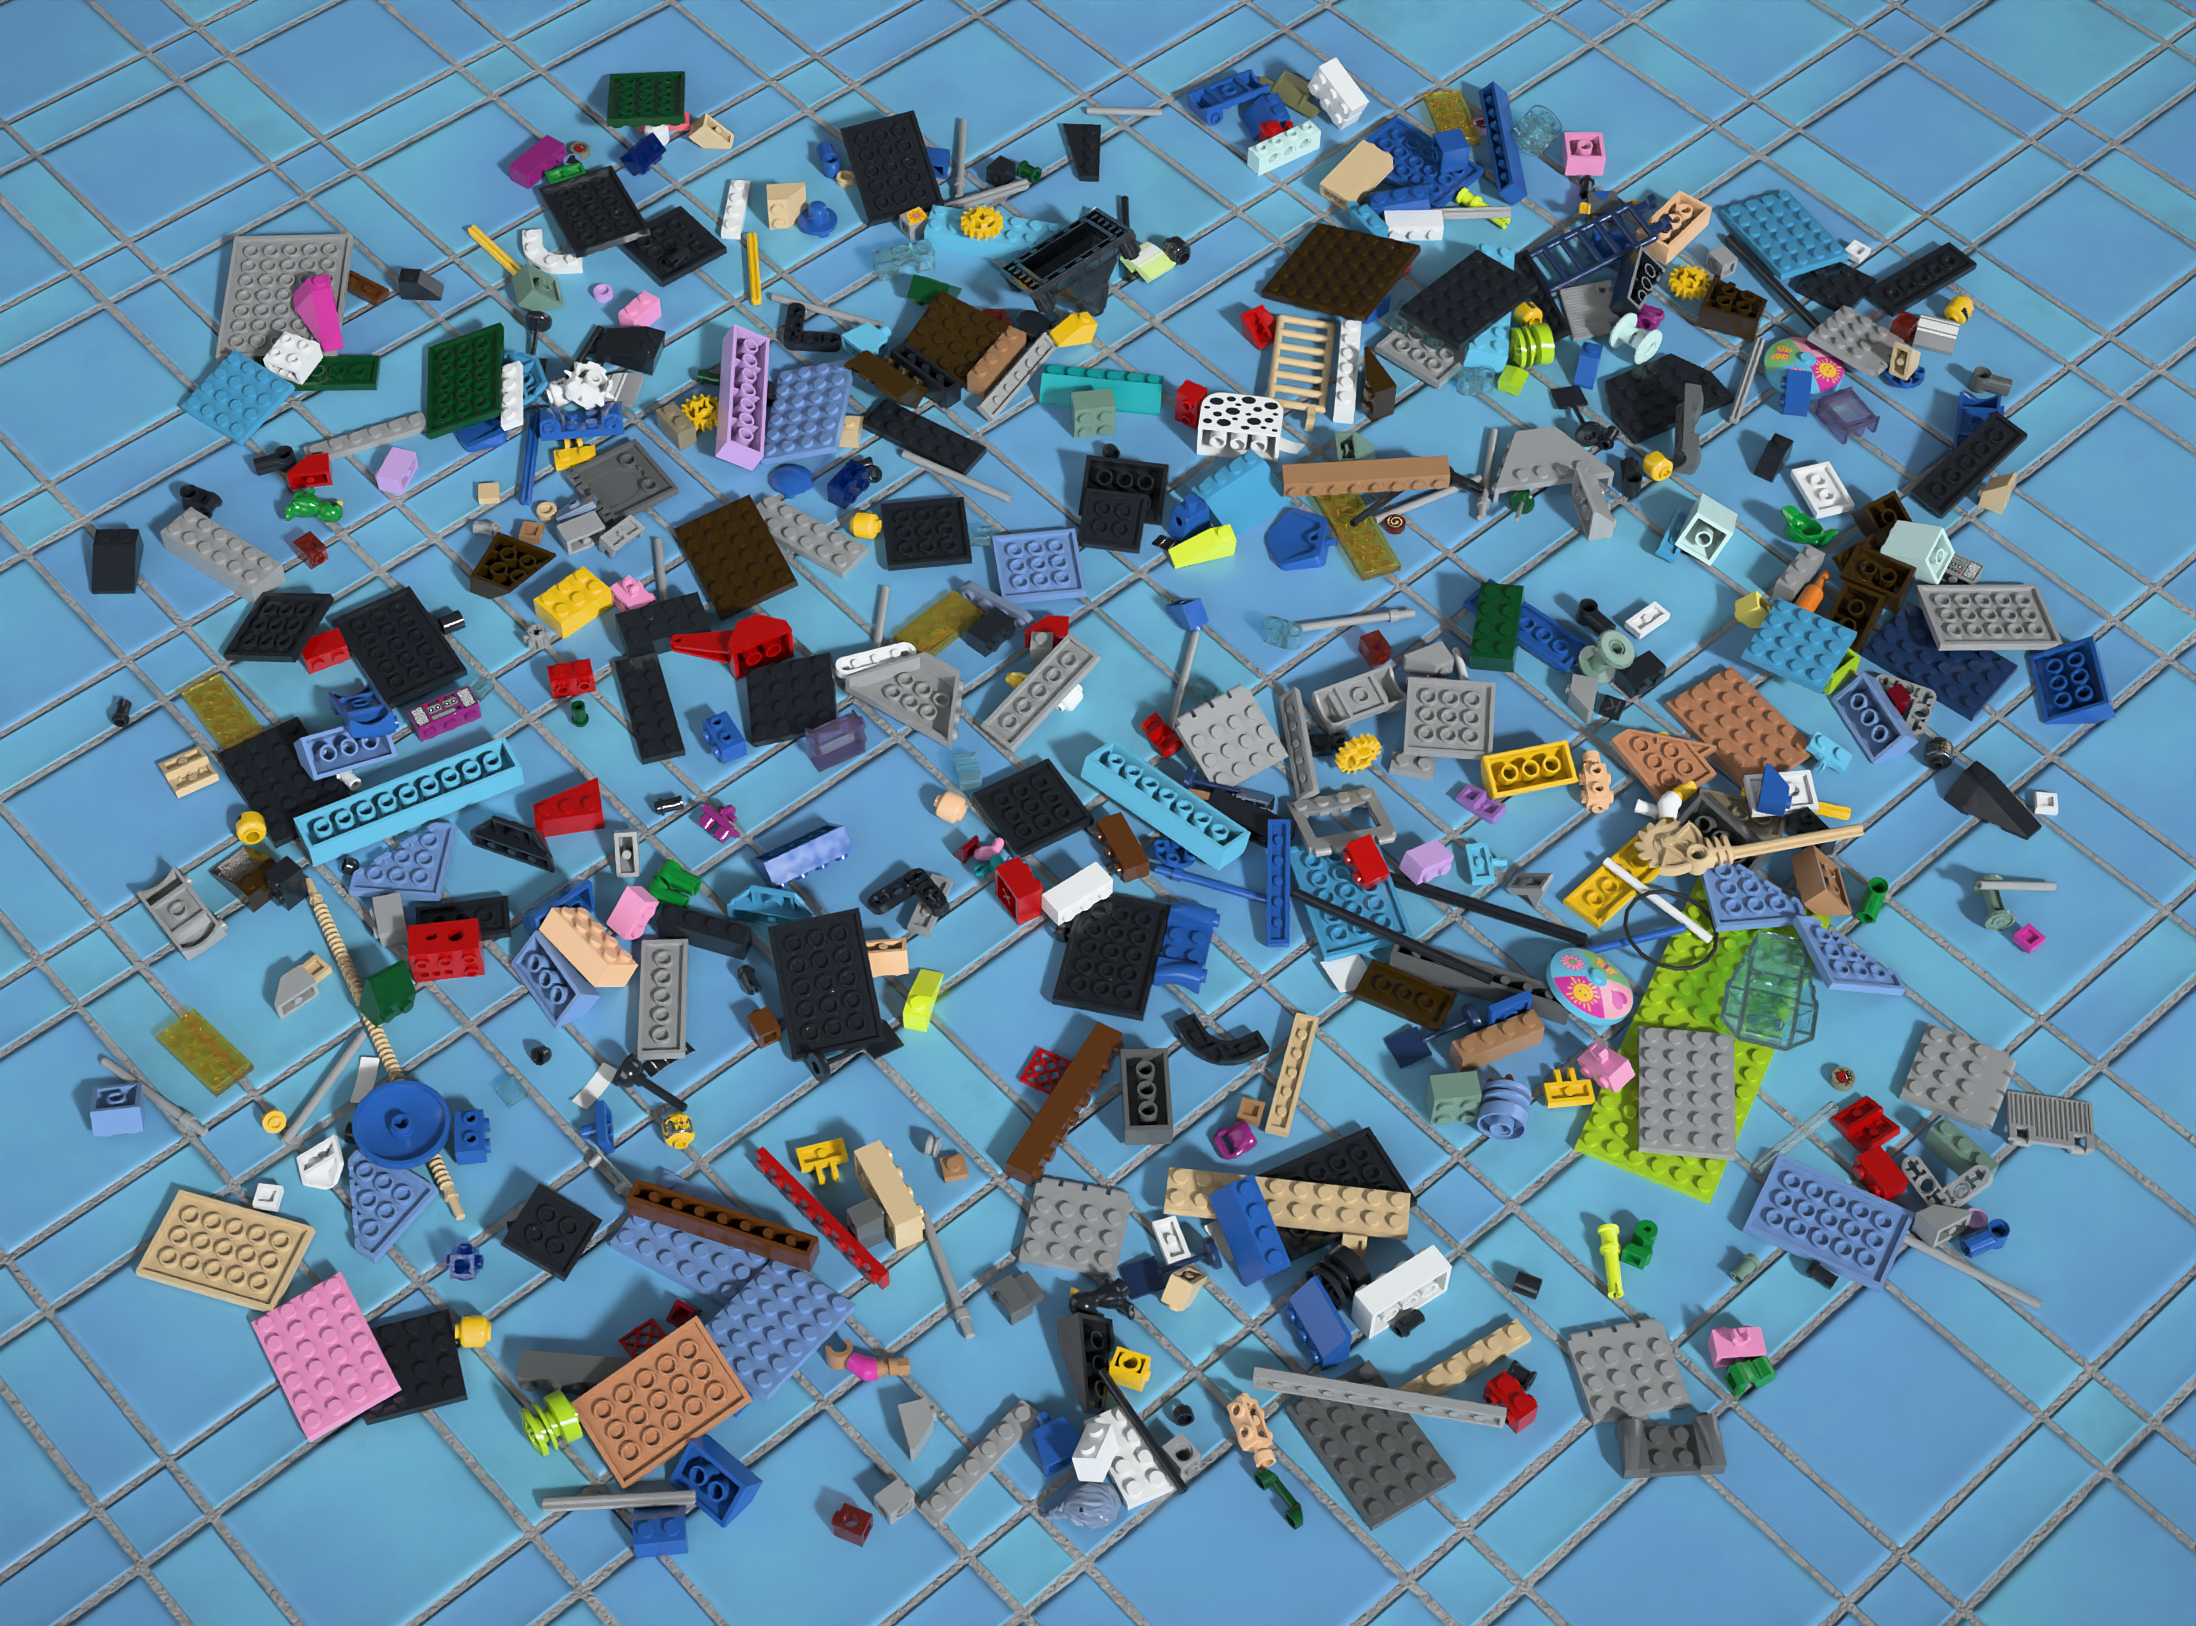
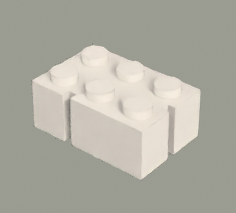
M1337 58L1319 66L1307 86L1311 94L1316 99H1320L1321 107L1328 113L1332 122L1340 130L1356 122L1369 103L1368 99Z

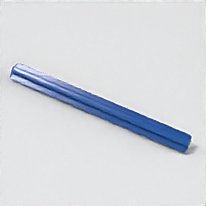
M532 410L529 416L520 491V504L523 506H529L532 502L540 434L539 410Z

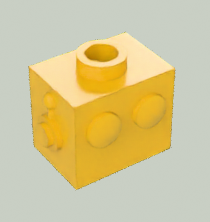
M1117 1346L1115 1354L1108 1364L1110 1366L1109 1374L1116 1384L1142 1392L1145 1383L1151 1375V1357Z

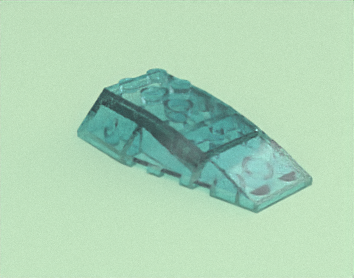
M1764 930L1757 932L1748 947V951L1743 955L1740 964L1735 968L1732 977L1726 983L1720 1019L1739 1041L1787 1051L1814 1040L1819 1003L1815 997L1816 989L1812 983L1813 975L1812 970L1809 969L1808 952L1802 940Z

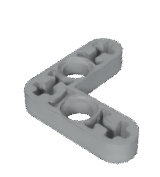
M1888 674L1878 675L1876 679L1885 692L1899 683L1910 692L1911 700L1908 705L1912 707L1906 723L1910 729H1912L1914 724L1918 725L1916 731H1911L1919 740L1924 733L1937 697L1936 693L1929 688ZM1924 697L1928 698L1926 705L1922 704ZM1921 711L1925 716L1918 717L1914 712Z
M1911 1155L1902 1162L1904 1174L1928 1206L1938 1205L1933 1198L1937 1195L1942 1202H1945V1206L1959 1208L1988 1188L1993 1182L1992 1172L1988 1167L1981 1164L1973 1166L1942 1188L1919 1157ZM1911 1163L1917 1165L1916 1167L1922 1174L1918 1177L1914 1171L1910 1170ZM1978 1172L1985 1174L1984 1181H1981L1980 1179L1976 1180L1978 1178ZM1970 1179L1976 1187L1973 1189L1966 1180ZM1926 1180H1931L1934 1183L1933 1189L1929 1192H1924L1921 1189L1922 1183ZM1966 1185L1968 1188L1967 1193L1962 1197L1956 1196V1187Z

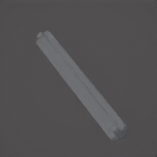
M1833 1101L1828 1102L1751 1164V1170L1756 1175H1761L1775 1163L1779 1153L1786 1155L1830 1120L1832 1116L1837 1114L1839 1110L1838 1105Z

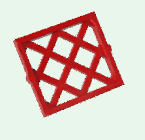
M1039 1047L1020 1077L1019 1082L1050 1095L1054 1090L1053 1082L1059 1081L1063 1076L1060 1070H1067L1072 1061ZM1042 1054L1051 1057V1059L1044 1060ZM1039 1056L1040 1062L1035 1063L1036 1059ZM1057 1061H1061L1066 1065L1058 1067ZM1053 1062L1055 1068L1047 1070L1045 1064ZM1042 1065L1044 1071L1036 1073L1034 1067ZM1030 1069H1032L1033 1074L1027 1075ZM1057 1071L1059 1077L1051 1079L1049 1073ZM1046 1074L1048 1080L1040 1082L1038 1076ZM1035 1077L1037 1083L1030 1082L1027 1079ZM1050 1084L1051 1090L1042 1087V1085Z
M652 1317L620 1338L618 1342L632 1359H635L640 1355L636 1354L637 1347H646V1350L655 1345L650 1344L652 1337H658L661 1341L667 1335ZM650 1325L649 1333L641 1332L642 1329ZM654 1327L658 1330L660 1334L653 1333ZM633 1335H636L635 1342L626 1341ZM639 1336H648L647 1343H638ZM626 1345L634 1346L633 1352Z

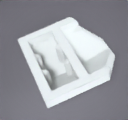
M334 1134L296 1157L304 1186L327 1190L338 1183L344 1161L337 1135Z

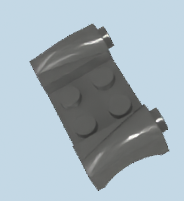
M1685 383L1684 402L1676 406L1674 473L1692 475L1701 463L1700 434L1694 433L1695 425L1699 421L1704 406L1701 385Z
M1709 1412L1699 1413L1692 1420V1423L1687 1425L1643 1427L1642 1420L1636 1419L1634 1416H1626L1617 1423L1615 1438L1618 1441L1621 1454L1623 1479L1724 1474L1727 1463L1718 1417Z

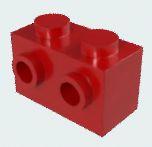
M1186 379L1176 391L1175 420L1196 429L1199 424L1201 405L1207 397L1208 388Z
M590 658L547 666L553 699L596 691Z
M1504 1370L1485 1384L1482 1398L1487 1404L1494 1403L1500 1407L1507 1408L1505 1424L1515 1434L1535 1421L1538 1410L1537 1402L1532 1395L1526 1394L1514 1376H1510Z

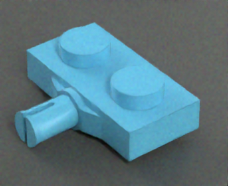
M1818 730L1813 733L1805 748L1819 761L1814 768V771L1818 774H1822L1826 766L1833 768L1841 774L1845 771L1853 756Z
M1487 843L1465 844L1464 851L1472 886L1494 884L1495 876L1493 869L1498 866H1507V857L1493 858Z

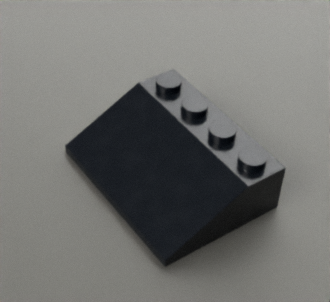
M1087 455L1078 516H1082L1086 489L1094 488L1148 495L1149 500L1144 524L1161 526L1170 473L1169 465Z

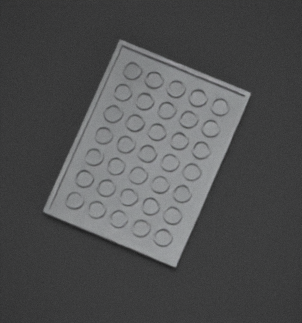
M353 234L235 236L216 348V361L223 362L234 349L253 361H257L258 357L266 356L284 331L316 341L309 328L305 326L302 318L296 313L293 294L308 277L329 274L342 332L354 243ZM321 348L323 356H338L339 349L324 352Z

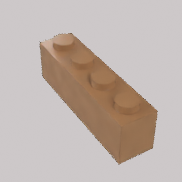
M1009 325L967 374L968 392L983 399L1026 351V332Z
M1534 1009L1452 1041L1449 1059L1458 1073L1472 1071L1541 1043L1545 1026Z

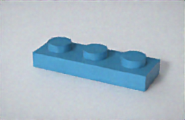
M1677 507L1655 552V554L1671 563L1675 562L1681 548L1676 546L1675 542L1689 512L1680 507Z

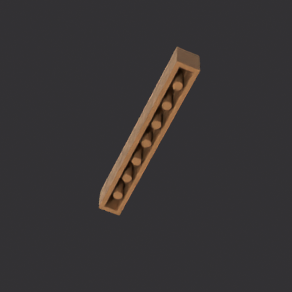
M1448 455L1282 465L1284 497L1449 488L1450 483Z

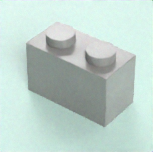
M595 510L556 525L558 540L569 556L599 544L600 537L606 533L605 525Z
M400 892L373 897L374 907H370L372 921L376 920L377 925L373 926L375 939L380 938L382 947L408 942L407 924Z

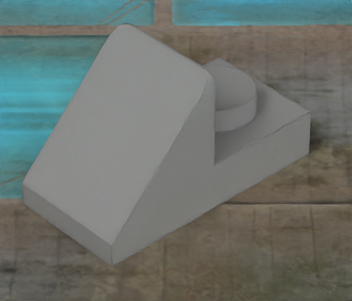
M1516 873L1506 889L1510 895H1528L1533 906L1537 907L1547 893L1554 876L1552 873Z

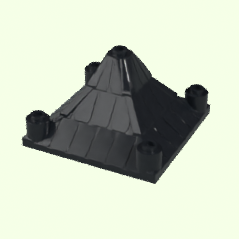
M1096 208L998 270L1001 276L1005 278L1011 291H1016L1017 293L1024 291L1032 298L1039 312L1047 314L1053 311L1057 303L1054 299L1056 298L1072 302L1084 312L1097 317L1104 312L1107 306L1108 281L1118 261L1117 257L1121 254L1124 259L1134 260L1140 255L1141 248L1136 240L1137 236L1131 228Z

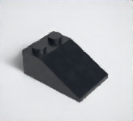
M648 326L607 328L594 359L652 376L664 349L666 332Z
M96 529L92 558V594H135L144 549L139 529Z

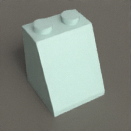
M1702 493L1691 508L1675 545L1711 566L1733 535L1738 514Z
M1897 520L1880 550V553L1917 567L1915 578L1932 585L1939 584L1955 553L1943 527Z

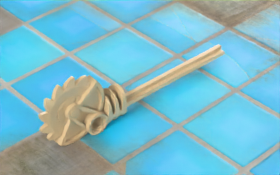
M1662 819L1656 826L1649 822L1646 827V833L1638 831V838L1641 842H1635L1634 846L1642 852L1638 855V858L1650 861V868L1661 867V876H1678L1687 872L1692 875H1701L1707 869L1714 868L1715 865L1718 867L1723 866V863L1732 865L1733 861L1738 858L1864 836L1863 825L1858 823L1731 846L1726 834L1720 835V841L1716 836H1712V842L1707 837L1703 841L1701 832L1692 822L1688 821L1683 827H1680L1681 821H1673L1666 824V819Z

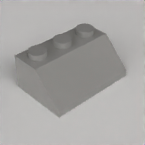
M1576 467L1570 497L1588 541L1612 538L1613 530L1616 528V519L1610 513V504L1604 498L1603 487L1599 486L1597 478L1582 468Z

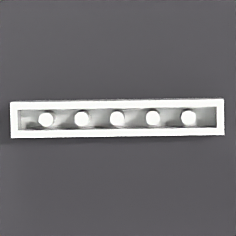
M1342 320L1333 415L1334 423L1353 424L1362 321Z

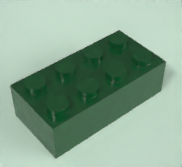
M1481 582L1470 651L1471 669L1514 673L1525 599L1524 586Z

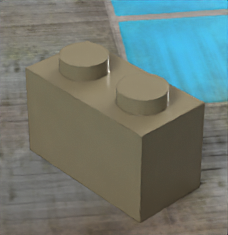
M674 402L656 410L658 428L679 451L697 443L695 425Z

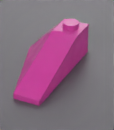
M329 274L308 277L293 294L296 313L302 318L305 326L309 328L324 352L343 349L342 333Z

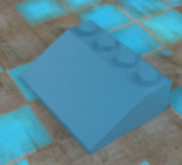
M1251 449L1190 489V494L1196 495L1208 505L1211 524L1214 527L1230 524L1235 538L1292 501V497H1284L1282 483L1267 462Z

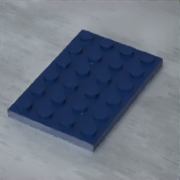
M1907 602L1862 651L1861 655L1897 678L1933 690L1937 696L1936 701L1970 721L1980 713L2018 668V665L1992 650L1938 651L1922 609L1910 602Z

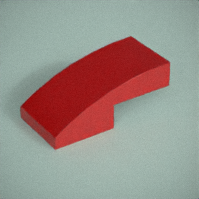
M1156 711L1139 724L1166 759L1183 746Z

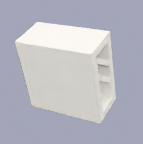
M284 331L263 358V361L268 370L286 380L302 385L321 361L323 355L320 344L316 341Z

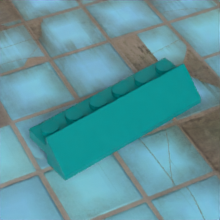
M1044 364L1039 404L1071 407V392L1112 388L1115 412L1160 416L1164 376Z

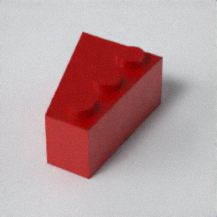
M598 777L533 804L536 829L543 832L545 837L604 829L605 824Z

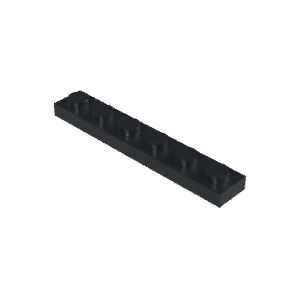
M1526 249L1515 255L1514 268L1516 272L1538 284L1537 291L1530 296V299L1542 311V321L1549 325L1554 343L1572 334L1528 250Z

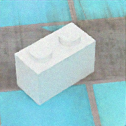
M1087 1424L1072 1456L1079 1481H1104L1119 1448L1112 1424Z

